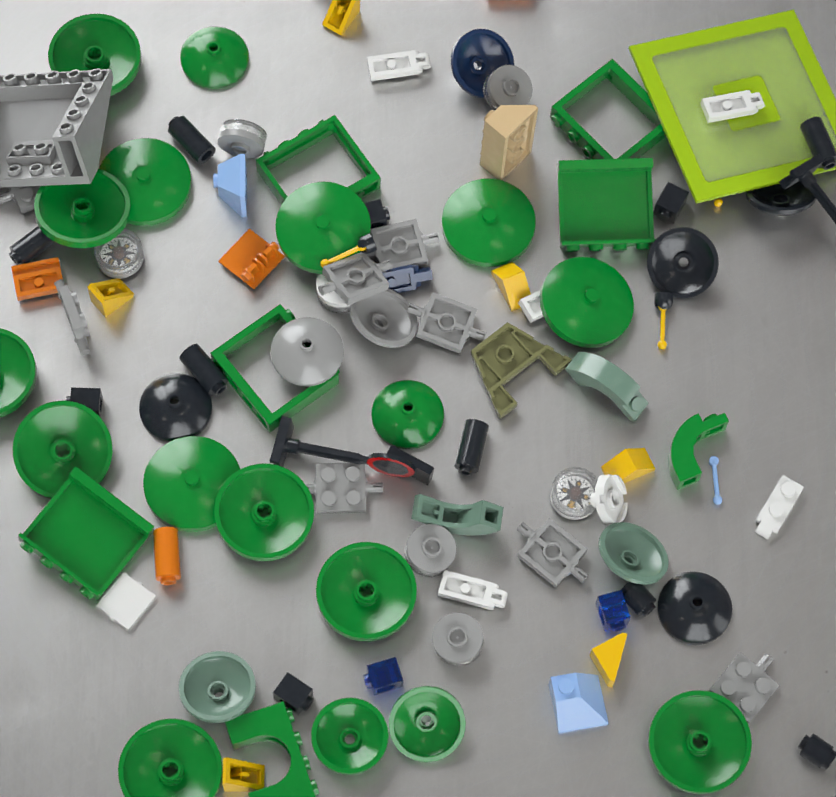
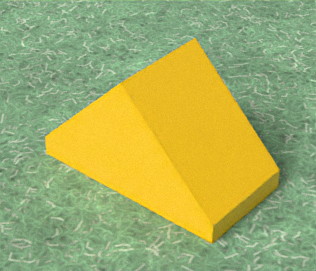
M332 0L322 25L339 35H343L360 12V0Z
M513 262L491 270V274L511 312L521 308L518 304L520 299L531 295L525 272Z
M120 278L91 283L87 287L91 302L105 318L134 296V293Z
M627 448L602 465L601 470L604 475H618L624 483H627L655 471V467L645 448Z
M621 633L594 647L590 652V658L608 687H613L627 638L626 633Z
M228 757L223 758L224 792H253L264 788L265 765Z

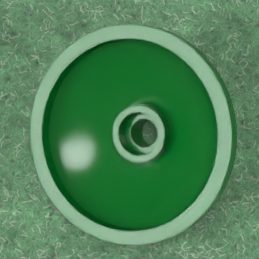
M212 26L202 28L186 39L181 48L180 62L183 72L193 83L205 88L218 89L232 85L244 75L249 63V52L245 41L236 32L228 28ZM217 48L216 51H211L210 49Z
M414 380L396 381L383 388L376 396L372 405V424L379 437L389 445L400 449L420 448L430 443L440 432L444 421L443 404L437 393L422 382ZM411 406L413 409L406 411L404 407Z
M421 686L407 691L398 698L391 709L388 726L392 742L403 755L415 761L433 762L447 757L459 746L465 733L466 720L460 703L451 693L439 687ZM427 715L431 719L429 722L425 723L421 719L423 716Z
M358 698L338 699L326 705L315 718L311 731L312 747L317 758L328 769L345 775L360 774L374 767L383 757L388 745L387 723L381 712L365 700ZM351 736L355 741L352 744H347L345 739Z

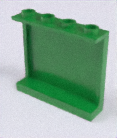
M653 158L559 160L557 163L560 248H566V252L580 251V248L589 247V251H602L603 247H613V250L621 251L627 250V246H636V250L650 249V246L656 240L654 239L651 172Z
M75 466L69 473L67 481L24 533L18 535V539L21 542L19 546L29 554H32V552L36 553L41 557L39 561L48 569L54 567L60 572V578L70 585L72 582L80 587L79 592L89 600L93 597L98 601L152 535L154 526Z

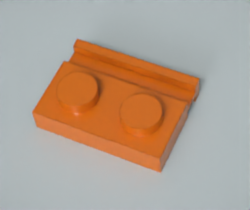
M58 257L11 266L18 301L58 293L54 283L57 280L63 279Z

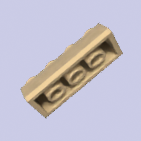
M500 105L495 111L491 110L485 116L480 165L496 179L503 180L532 152L538 112L537 106Z

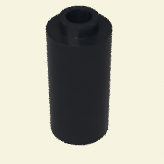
M176 116L169 122L168 133L198 164H204L214 155L216 148L185 116Z
M812 117L807 119L800 125V129L812 156L820 154L825 160L818 168L829 170L835 167L836 149L822 118Z
M37 226L9 247L11 250L9 256L16 265L29 263L56 242L48 238Z
M193 344L182 352L179 357L180 361L209 395H219L226 390L228 378L199 344Z
M477 419L465 420L454 465L458 473L472 476L473 473L478 472L489 428L487 423Z

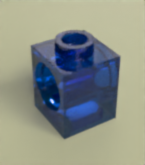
M622 590L597 597L595 604L604 631L612 630V632H617L625 629L631 617Z
M396 657L366 665L367 674H364L363 678L366 688H372L373 695L403 687V678Z

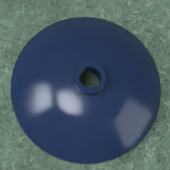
M474 29L463 34L455 43L451 53V69L456 82L465 92L478 98H489L487 83L490 75L496 69L504 65H514V57L507 42L499 34L488 29ZM474 62L478 66L477 70L474 68Z

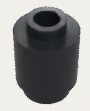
M628 582L620 590V593L623 595L622 599L637 616L643 614L646 617L656 608L654 605L656 598L643 584Z
M814 733L810 737L805 735L798 745V748L801 749L799 755L818 768L822 766L827 770L836 757V751L833 750L834 747Z

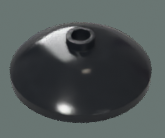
M800 181L786 189H783L780 184L746 191L747 200L755 208L771 215H795L807 210L816 201L815 196Z
M688 227L673 228L661 234L652 244L647 257V269L654 285L661 292L672 293L674 298L681 299L695 297L707 290L713 283L719 267L718 253L713 242L704 233ZM681 258L688 260L687 266L683 267L680 265L679 261Z
M180 373L167 374L155 379L144 390L139 403L140 418L144 427L151 435L165 442L187 436H198L207 427L211 419V396L196 378ZM173 399L179 400L177 404L170 403Z
M684 572L671 578L662 588L657 601V613L663 628L673 638L686 644L701 645L714 641L724 633L731 620L732 602L726 588L714 577L701 572ZM693 600H699L701 606H695Z

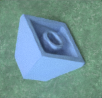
M239 154L219 164L218 174H213V187L218 188L219 197L241 217H247V169L245 154Z
M570 673L550 678L548 686L558 733L609 724L598 675Z

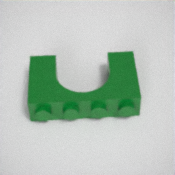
M284 701L240 715L225 722L233 750L262 741H270L281 745L288 752L291 759L290 769L280 782L248 793L249 797H315V795L319 794L315 779L310 780L307 771L311 770L307 755L302 756L299 747L303 746L299 731L294 732L291 723L295 722L291 707L286 708Z

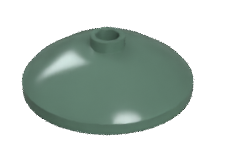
M619 522L607 526L601 533L598 542L601 557L608 568L620 578L632 583L646 585L659 581L667 572L669 565L667 552L661 542L646 529L632 523Z
M214 651L198 656L186 666L179 681V695L185 709L195 718L210 723L226 722L241 715L252 703L256 691L255 676L249 664L238 655L224 651ZM218 692L223 693L221 697L215 696Z

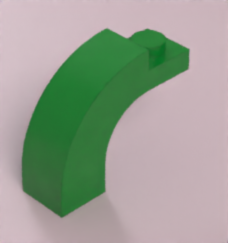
M698 413L686 420L676 432L669 451L668 467L677 490L700 480L702 471L695 459L693 448L700 440L726 430L729 420L725 413L718 416L717 414H711L703 421Z

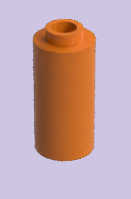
M175 527L156 528L153 530L156 580L160 581L162 585H173L181 578L178 529Z

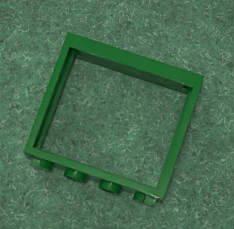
M611 59L552 105L550 118L555 122L556 127H560L566 133L572 143H576L582 149L583 154L587 158L592 160L614 159L565 111L607 78L656 126L655 129L617 159L640 158L664 139L666 134L648 93L617 62Z
M335 115L325 121L323 119L320 120L311 129L302 130L297 137L290 141H283L276 149L264 152L262 157L256 159L257 172L281 205L288 196L275 180L270 170L332 134L364 176V178L347 188L355 192L361 199L380 189L381 177Z
M281 304L210 352L211 360L228 378V383L269 433L279 427L282 416L293 417L339 384L340 371L338 370L326 382L308 387L272 413L227 359V356L277 321L281 320L285 325L296 319L289 309L285 310ZM306 342L303 346L308 348L311 344Z

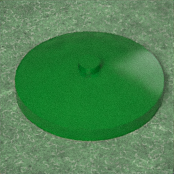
M86 14L71 19L58 29L49 45L48 61L50 70L58 72L86 71L96 68L102 70L111 69L113 82L110 96L125 89L136 77L141 65V49L136 34L122 20L106 14Z
M138 138L126 141L111 150L99 167L100 170L115 176L125 186L130 198L128 224L155 225L172 218L183 208L190 195L191 173L186 159L175 147L158 139Z
M98 169L91 184L41 186L36 193L34 201L35 218L41 231L56 243L72 248L96 247L113 240L124 230L130 217V198L122 182L112 174Z
M478 179L462 185L448 198L442 213V232L447 245L459 258L476 266L498 267L513 262L529 248L535 233V212L527 196L514 185L498 179Z
M314 182L296 189L284 200L276 217V237L285 257L300 269L316 274H322L321 261L323 259L329 260L357 247L360 237L367 233L371 234L369 212L362 199L349 188L333 182ZM357 251L347 257L360 253V251Z
M574 257L560 262L549 272L540 291V307L549 327L560 338L579 347L598 348L614 342L624 333L633 317L634 301L628 283L616 269L595 258Z
M0 328V417H3L17 410L29 398L35 386L37 368L33 353L27 343L13 332Z
M53 401L37 407L23 419L14 436L13 459L18 474L32 490L48 498H53L67 481L69 473L75 466L99 484L108 472L112 460V440L107 426L93 410L77 402Z
M187 436L172 440L162 446L152 456L146 467L143 488L147 504L152 513L169 527H175L185 532H199L211 529L216 526L214 506L217 494L223 483L233 473L240 470L239 464L234 455L225 446L210 438Z
M274 464L250 465L233 473L221 486L214 506L215 524L224 543L240 556L256 561L277 560L296 551L308 537L314 519L313 499L306 484L292 471Z
M359 542L347 545L327 559L318 575L316 599L322 617L333 630L353 640L375 641L394 634L408 621L416 603L417 585L410 565L397 551L383 544Z
M695 690L672 697L658 710L649 729L648 749L655 769L670 785L687 793L710 794L728 787L742 774L751 755L752 738L749 725L735 704L719 694Z
M162 719L139 729L126 743L118 765L119 784L124 797H216L223 775L221 755L212 737L198 725L181 719Z

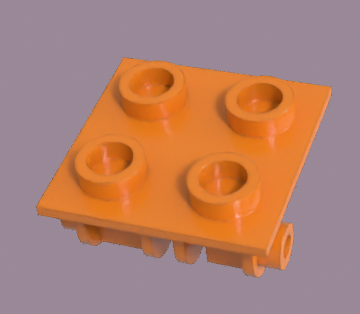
M249 228L218 262L254 290L285 256L278 251L279 246L275 242L271 244L266 242Z

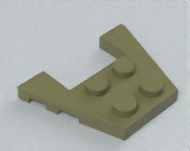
M508 322L471 350L473 361L500 419L517 407V402L503 387L506 383L537 359L554 376L563 371L572 361L570 357L562 356L555 352L554 348L541 344L534 340L533 336Z

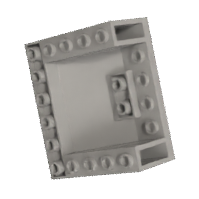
M96 68L86 71L72 70L68 72L51 71L49 73L30 72L28 74L10 73L0 75V187L91 184L99 166L113 82L111 69L102 70Z

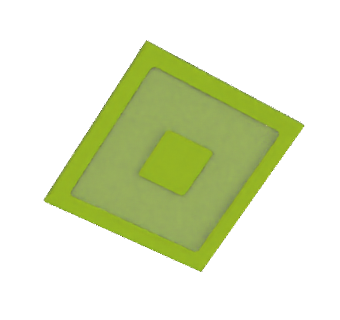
M794 9L631 45L628 48L696 204L779 184L781 179L790 175L789 172L813 157L800 129V125L812 117L822 118L836 149V98ZM750 90L751 94L758 92L761 94L765 106L762 109H758L756 114L707 123L700 105L703 98ZM836 166L829 170L817 168L812 174L816 175L836 170Z

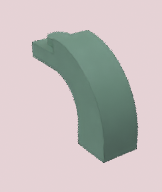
M578 352L565 368L578 385L592 387L605 394L631 421H635L648 405L647 400L638 391L641 387L618 366L598 355Z
M418 494L414 498L411 519L424 524L440 525L451 534L468 536L487 535L500 531L504 507L485 500L467 505L451 504Z

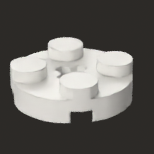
M600 475L595 492L591 494V504L593 507H596L603 524L622 522L627 514L628 502L624 503L623 495L627 494V490L623 480L618 475Z

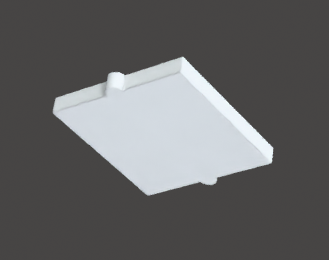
M123 572L96 607L107 614L111 621L115 620L129 631L155 600L156 595L143 587L142 582L135 581Z

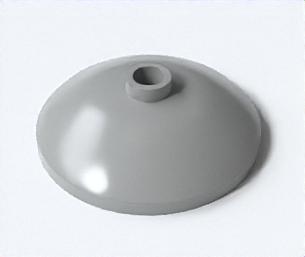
M391 289L350 304V316L353 324L366 339L377 345L388 348L402 347L413 339L418 328L417 317L407 313L410 305L409 302Z
M304 317L286 323L277 331L271 344V359L274 368L282 378L299 386H315L326 382L336 374L343 361L344 348L340 335L330 324L317 318ZM308 342L311 346L306 348L303 344Z

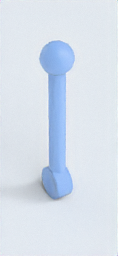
M712 456L709 459V465L712 466L715 493L713 502L719 505L723 500L719 494L717 474L719 459L716 456Z

